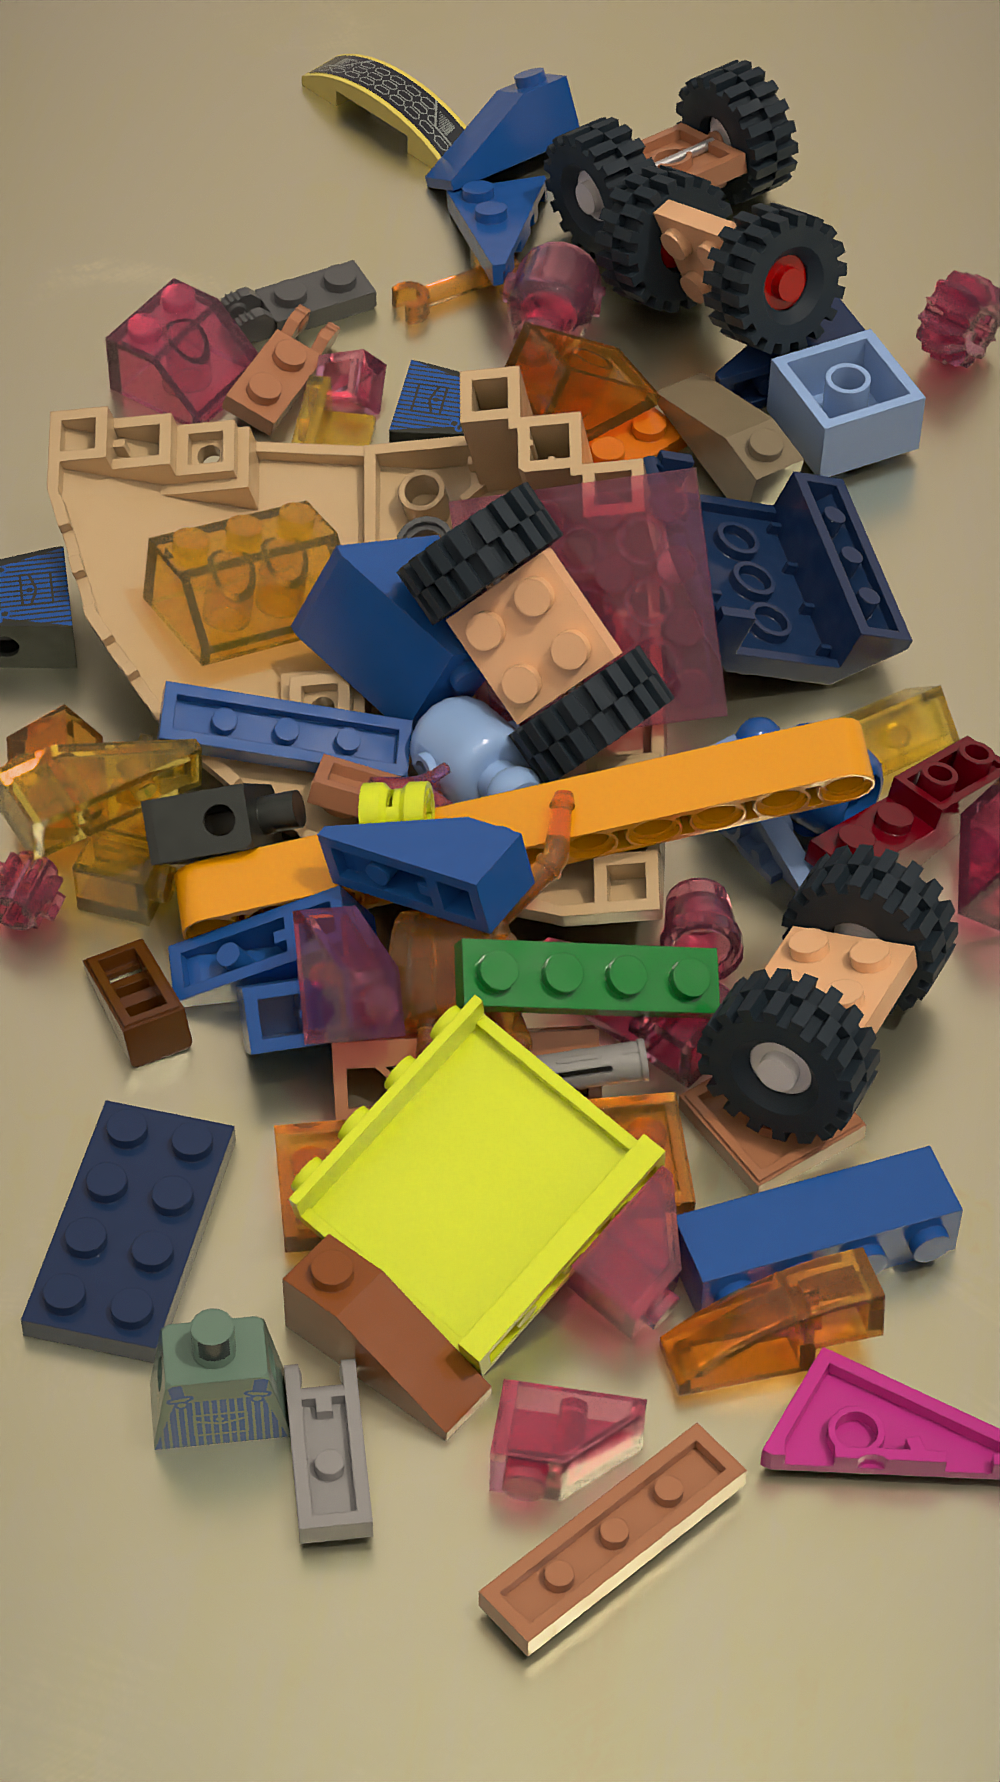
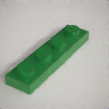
M462 938L454 944L456 1006L460 1009L474 995L483 1001L484 1012L711 1019L720 1006L717 948Z

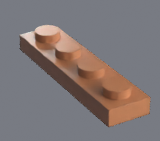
M698 1423L694 1424L479 1590L478 1606L528 1657L745 1486L747 1470Z

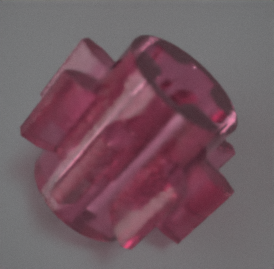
M22 851L17 854L10 852L5 863L0 861L1 924L14 930H28L32 927L38 929L43 918L54 921L66 896L58 891L64 879L59 876L57 867L50 859L37 852Z

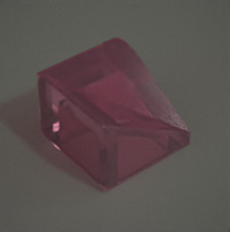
M365 349L318 355L311 407L320 411L358 415L379 414L387 364Z

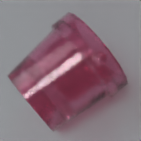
M690 878L672 887L666 897L664 929L660 934V946L717 948L719 980L725 979L736 971L742 962L744 952L743 935L736 923L730 897L725 887L717 881L708 878Z

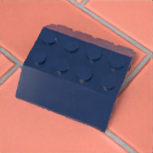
M660 450L657 457L646 456L643 458L653 504L667 537L676 566L683 579L690 603L725 671L743 675L751 674L789 679L797 682L804 681L830 685L908 650L913 640L843 479L793 471L775 504L768 505L679 491L695 463L690 454Z

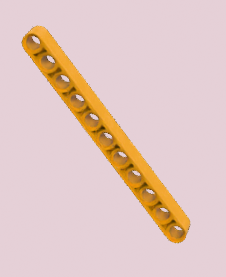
M840 717L436 807L435 819L470 817L496 826H505L521 833L531 870L535 872L852 801L868 794L875 786V779L860 722L853 718ZM317 834L196 861L181 867L174 874L182 934L186 940L339 886L332 882ZM341 886L366 909L393 903Z

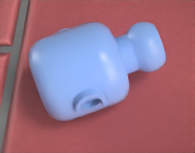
M469 696L446 698L433 705L419 719L412 732L409 749L414 769L424 781H429L432 786L443 793V798L449 804L542 784L537 774L529 769L530 766L509 737V734L518 729L520 725H517L514 720L507 722L488 704L479 699Z

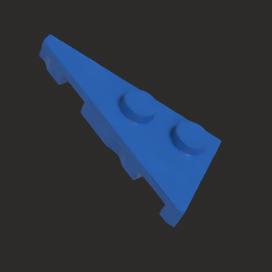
M545 175L498 183L477 180L465 183L458 190H447L448 211L493 286L504 284V280L510 277L514 269V253L522 252L530 235V227L535 225L538 219V203L546 202L547 200Z

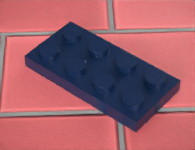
M106 1100L22 1315L23 1336L154 1363L160 1329L173 1322L236 1143L235 1126Z

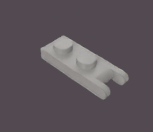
M355 1359L341 1360L339 1368L340 1385L301 1388L302 1374L298 1364L284 1365L300 1544L373 1537V1519Z

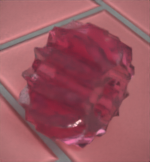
M954 270L948 275L946 280L939 279L936 283L935 292L931 297H925L927 304L925 309L918 314V319L922 323L917 329L916 338L921 341V350L930 354L932 359L943 364L948 363L955 367L959 365L968 368L975 362L976 358L982 359L986 354L988 345L996 341L995 334L1000 327V288L993 285L991 280L978 274L974 276L968 272L962 273Z

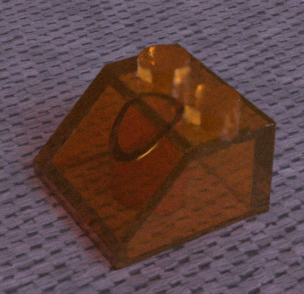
M526 321L505 367L520 366L533 416L581 411L588 442L657 406L661 397L618 347Z

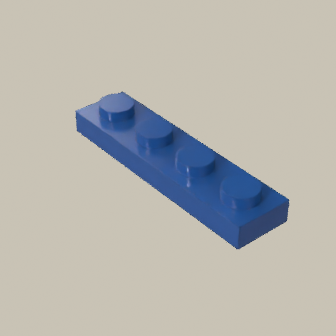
M166 681L162 694L156 748L316 773L323 754H327L407 778L413 720Z

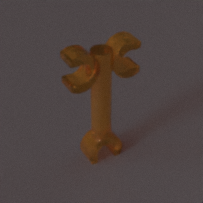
M470 248V262L473 269L425 286L413 281L398 283L392 287V306L399 308L405 305V321L407 324H418L428 318L430 307L493 284ZM514 256V269L510 277L504 280V284L497 285V297L506 304L513 302V286L524 287L530 295L537 294V272L533 267L519 263L516 256Z

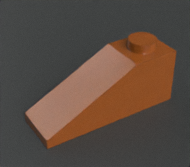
M328 1234L282 1279L285 1326L339 1365L341 1360L355 1359L357 1377L445 1441L492 1394V1386L381 1269L331 1234Z

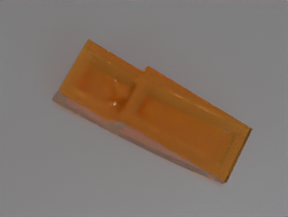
M860 1247L816 1258L776 1272L726 1295L691 1315L660 1337V1349L679 1397L808 1371L815 1360L816 1349L884 1335L885 1293L864 1248Z

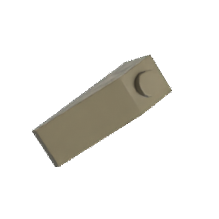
M702 372L655 391L654 401L726 498L774 505L793 471L801 472L804 458L776 421Z

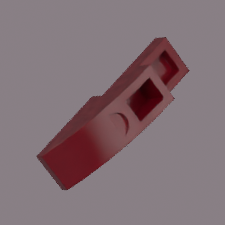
M967 735L896 775L893 778L886 798L810 840L804 860L814 867L817 861L826 853L831 857L836 848L848 845L851 853L854 854L858 846L864 844L873 845L874 856L881 857L887 848L899 853L897 863L907 868L912 860L921 866L956 837L1000 792V757L989 746L975 741Z

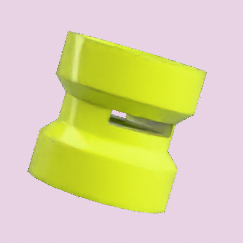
M429 781L408 782L403 788L391 789L383 782L363 783L361 786L358 804L359 824L435 819L434 794Z

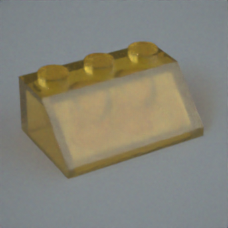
M305 500L286 503L280 507L247 515H235L226 520L197 527L181 528L176 532L150 537L148 539L143 598L202 666L297 642L301 639L295 635L291 625L337 545H341L338 533Z

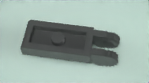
M351 260L292 279L282 280L279 283L255 289V291L248 287L237 289L236 292L230 291L229 294H225L223 298H220L221 301L217 303L219 305L217 310L222 320L232 325L230 330L236 341L246 345L247 343L251 344L253 341L259 342L271 338L277 329L281 331L288 317L300 304L311 310L309 322L304 329L305 331L327 324L329 321L334 322L373 310L377 306V298L374 287L356 262Z

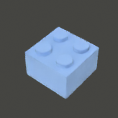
M872 329L771 359L766 410L815 475L831 477L919 449L926 397Z

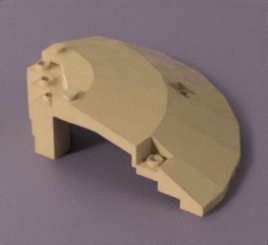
M520 366L460 371V424L464 436L364 446L258 442L255 440L250 426L238 427L235 420L177 425L172 413L114 418L108 406L50 411L47 491L58 527L63 535L69 555L67 558L78 585L85 617L158 724L162 694L166 681L384 716L299 639L291 627L337 545L397 539L398 533L405 524L414 518L423 516L437 517L446 522L450 529H453L480 509L485 508L492 501L524 482L529 483L563 533V536L549 547L552 548L573 581L600 579L603 589L607 630L623 652L611 660V664L640 645L667 685L665 596L661 576L660 530L643 458L593 463L581 411L533 416ZM208 457H220L217 462L203 463ZM486 680L478 688L473 698L479 699L490 706L489 687ZM667 705L558 780L667 756ZM548 707L541 708L519 725L522 726ZM509 713L499 714L507 722L514 720ZM187 753L224 786L243 783L271 784L275 793L298 790L302 795L306 808V824L303 828L282 831L295 839L316 835L324 826L359 824L357 817L348 819L335 817L327 813L322 807L307 803L312 781L316 773ZM410 755L407 778L415 781H424L414 769ZM442 797V801H441L440 807H441V806H445V805H450V804ZM665 843L532 872L535 883L507 915L565 927L663 919Z

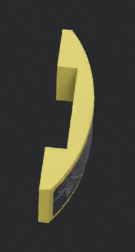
M360 54L337 55L301 76L304 87L335 107L348 100H352L408 137V154L430 168L434 167L467 127L447 104L421 82L399 68L370 56Z

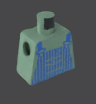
M210 1308L195 1315L191 1322L168 1324L160 1329L150 1380L155 1450L290 1437L284 1367L264 1319L257 1316L232 1318L221 1309Z

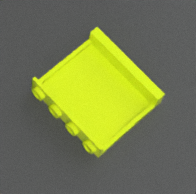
M474 995L462 1009L454 1005L439 1018L430 1032V1038L433 1041L416 1059L409 1055L394 1067L384 1083L387 1091L370 1110L366 1106H361L351 1114L338 1133V1138L341 1140L340 1143L324 1160L319 1157L313 1158L300 1170L291 1184V1189L294 1193L289 1197V1201L295 1217L322 1240L328 1234H331L381 1269L483 1377L665 1170V1150L645 1134L638 1140L487 1017L484 1014L483 1001Z

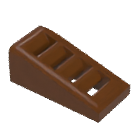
M138 939L83 960L85 972L132 1066H144L184 1051L192 1045L185 1008L143 939ZM141 969V972L135 973L133 975L127 976L125 978L110 983V980L121 977L123 975Z

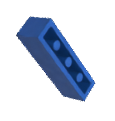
M926 1146L673 1216L670 1256L699 1321L720 1315L734 1317L746 1313L755 1305L784 1297L802 1298L812 1294L820 1287L851 1278L854 1280L869 1279L886 1268L911 1261L929 1262L943 1256L947 1251L956 1248L963 1209L931 1146Z

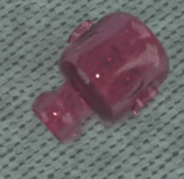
M546 242L532 248L523 257L517 273H507L503 290V302L507 303L506 309L509 322L515 331L513 336L515 352L528 365L544 367L553 364L560 358L564 350L575 346L589 330L592 318L600 317L602 297L606 295V287L602 286L599 267L591 255L580 247L566 242Z

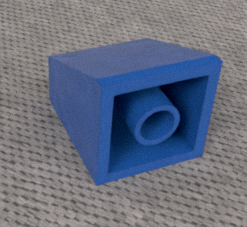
M439 535L337 545L291 625L295 635L384 716L413 720L412 732L419 719L433 705L440 701L456 696H469L473 698L478 688L486 679L446 622V619L463 607L432 625L396 573L398 569L408 563L415 555L425 550L434 541L440 539Z

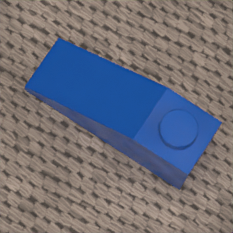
M544 68L529 69L514 76L515 83L495 92L425 176L427 187L449 191L458 190L465 183L481 180L546 152L548 145L553 143L552 140L555 137L580 127L567 76L545 74Z
M470 817L324 826L317 834L333 883L488 934L493 932L535 883L522 834L505 826H496Z
M340 885L168 946L172 988L183 1007L238 1002L237 986L381 966L375 917Z

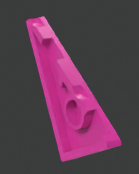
M822 1347L763 1447L760 1465L771 1470L1000 1480V1429Z

